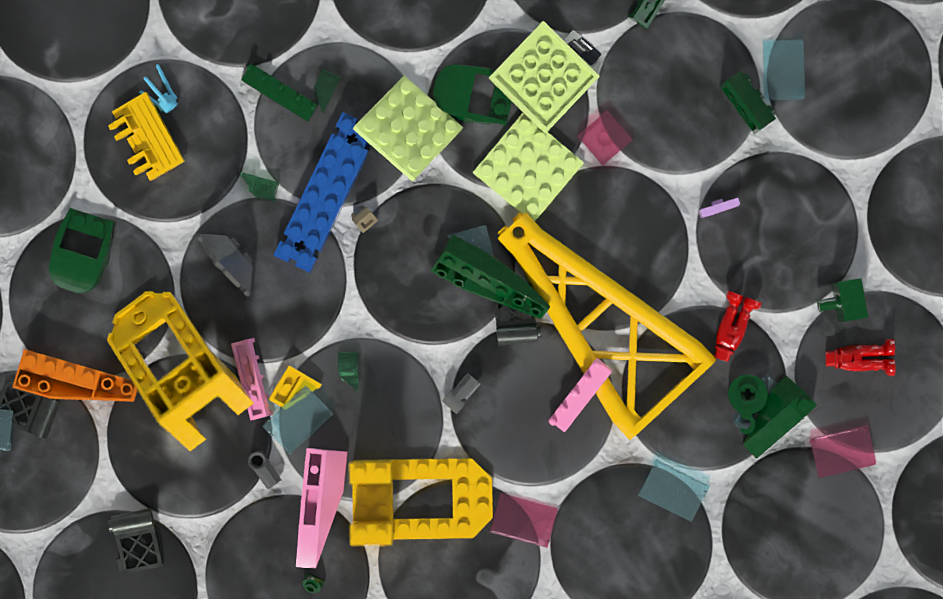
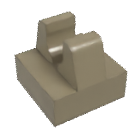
M360 206L361 212L358 215L352 213L351 217L356 226L364 233L378 220L367 207Z

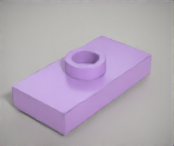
M738 198L726 202L720 199L711 202L712 206L701 209L698 212L700 218H704L738 207L740 202Z

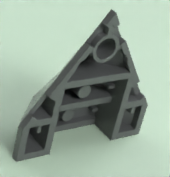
M197 234L196 238L201 242L209 257L212 258L213 263L247 297H250L252 295L254 266L251 263L254 260L247 252L243 254L239 250L241 245L234 237L230 239L228 236Z

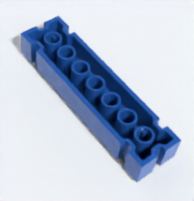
M342 112L336 124L339 132L337 135H331L284 232L288 237L285 243L279 242L274 256L290 263L291 259L297 261L295 266L309 273L312 272L318 260L314 257L316 251L322 252L369 154L368 150H366L369 143L353 129L358 120ZM356 135L357 142L349 144L348 137ZM302 241L305 242L303 244L306 246L305 250L301 249L298 252L296 244H300Z

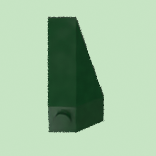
M785 376L771 389L767 403L755 421V430L747 435L742 445L757 459L804 419L817 404L797 384Z

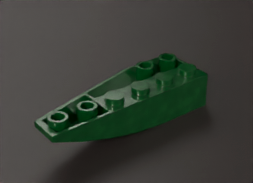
M454 234L446 242L430 270L456 287L540 319L550 308V305L529 284L506 265Z

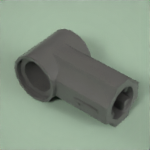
M468 373L455 389L453 388L446 395L442 402L457 414L468 402L467 399L480 386V383Z
M256 450L250 455L248 459L249 466L254 469L267 490L282 480L263 451ZM255 455L263 458L261 465L253 463L252 458Z

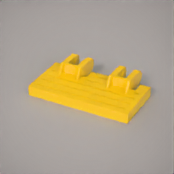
M147 92L112 111L118 120L108 126L110 130H114L124 123L129 127L114 136L116 141L134 133V135L127 138L134 153H136V155L127 160L129 165L136 163L144 157L147 160V163L133 171L135 175L153 167L152 170L146 173L149 180L152 181L185 162Z

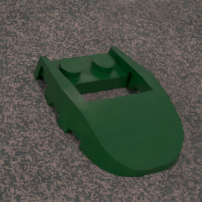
M454 64L442 69L436 78L433 101L441 111L466 123H479L482 125L503 124L502 126H506L512 103L495 85L488 116L467 112L475 76L480 74L490 77L495 71L489 68Z
M73 208L68 210L56 233L49 263L50 277L57 286L76 293H87L98 285L103 276L102 273L110 260L109 255L113 244L111 236L116 222ZM66 228L104 239L98 258L94 259L60 248Z

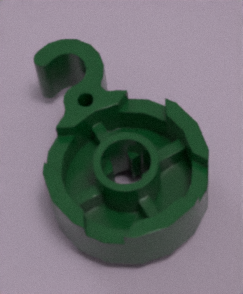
M741 375L731 383L728 397L733 409L741 414L743 420L751 423L748 429L740 428V433L746 435L755 430L756 425L752 415L761 411L766 405L768 392L764 382L757 376ZM746 390H750L754 394L753 397H750V400H746L745 396H742Z

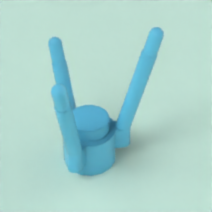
M157 64L156 68L169 95L167 93L162 94L148 77L145 76L144 80L159 97L158 102L150 97L154 105L161 112L164 111L167 114L178 105L176 101L178 97L173 93L160 65Z

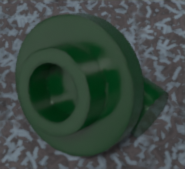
M307 573L302 585L309 593H318L323 587L325 580Z

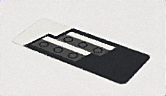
M572 30L564 40L569 47L591 66L601 56V53L575 30Z

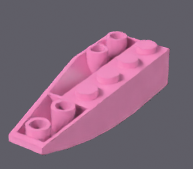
M306 449L296 567L315 569L317 567L344 492L348 453L346 451Z

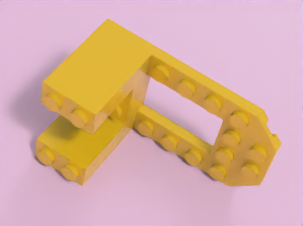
M146 291L114 315L112 322L114 326L112 333L108 335V343L157 421L189 451H192L206 440L191 415L216 396H219L237 415L254 404L238 378L208 348L171 292H163L161 294ZM167 322L190 358L157 381L135 344Z
M472 458L353 460L349 463L350 484H352L353 522L350 525L351 545H392L394 539L474 538L493 518L492 477ZM452 479L453 518L394 519L393 480Z

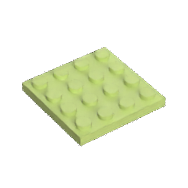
M542 21L495 70L489 79L544 133H547L600 76Z
M404 75L353 129L413 182L460 133L463 127L449 114L441 111L430 97Z
M522 113L474 170L473 174L522 214L527 212L536 221L584 162L548 132L544 133L527 115Z

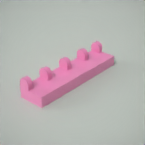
M254 338L231 344L241 384L254 402V404L247 408L250 421L274 415L273 411L269 410L267 402L269 395L265 394L262 382L264 375L260 374L257 363L259 355H255L253 347Z
M597 358L548 422L565 432L613 370Z

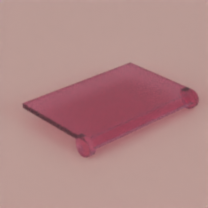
M868 425L809 439L818 478L876 465Z
M500 493L490 533L548 548L558 508Z

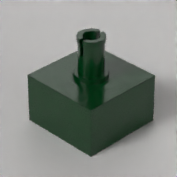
M862 278L832 283L833 297L817 300L819 312L836 309L838 322L869 318Z

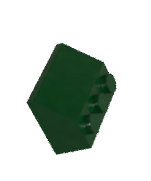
M740 71L726 80L720 86V89L755 135L776 119L774 116L776 113L770 105L767 106L764 103L762 93L758 89L755 90L751 85L752 80L748 74H743Z

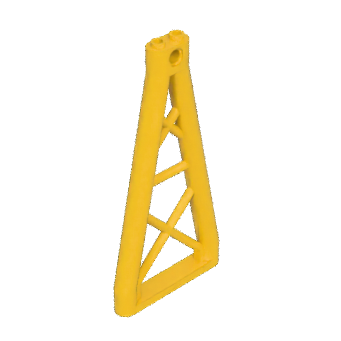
M519 212L512 219L514 223L509 228L505 225L498 232L499 237L497 239L513 255L531 287L550 305L547 313L582 372L585 374L597 358L628 360L627 407L609 377L598 389L596 395L612 422L631 440L717 359L700 341L542 230L527 212L524 214ZM514 228H522L524 235L521 238H516L513 235ZM529 244L559 265V276H547ZM567 271L575 277L566 276ZM553 284H558V292ZM566 284L588 285L606 299L577 325L565 306ZM613 303L630 315L629 352L592 351L582 331ZM638 322L683 354L637 352ZM636 360L687 362L693 369L644 416L640 417L635 412Z

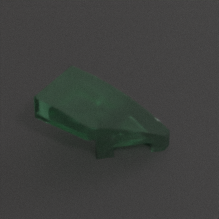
M324 69L314 86V95L319 102L322 113L328 107L341 77Z
M241 172L240 175L247 184L250 193L255 197L275 202L279 182Z
M338 352V374L355 392H359L358 352Z

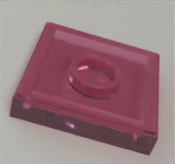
M608 111L604 112L577 136L602 166L633 141Z

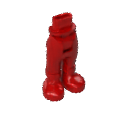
M727 290L726 298L729 301V307H726V312L717 331L714 357L729 362L731 354L734 355L733 351L738 348L744 337L748 320L751 317L750 313L753 310L760 309L762 303L745 297L738 319L733 326V321L738 311L737 308L743 296Z
M887 339L881 346L848 345L838 349L834 348L833 351H825L826 366H834L835 369H838L839 365L840 369L847 371H879L881 369L888 376H895V360L893 358L881 360L862 359L865 356H894V339Z

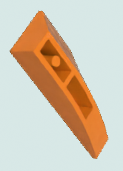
M25 349L23 350L12 387L50 399L129 402L135 401L138 391L132 380Z

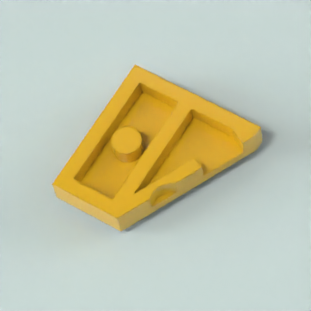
M288 365L268 399L287 409L312 391L320 388L322 384Z

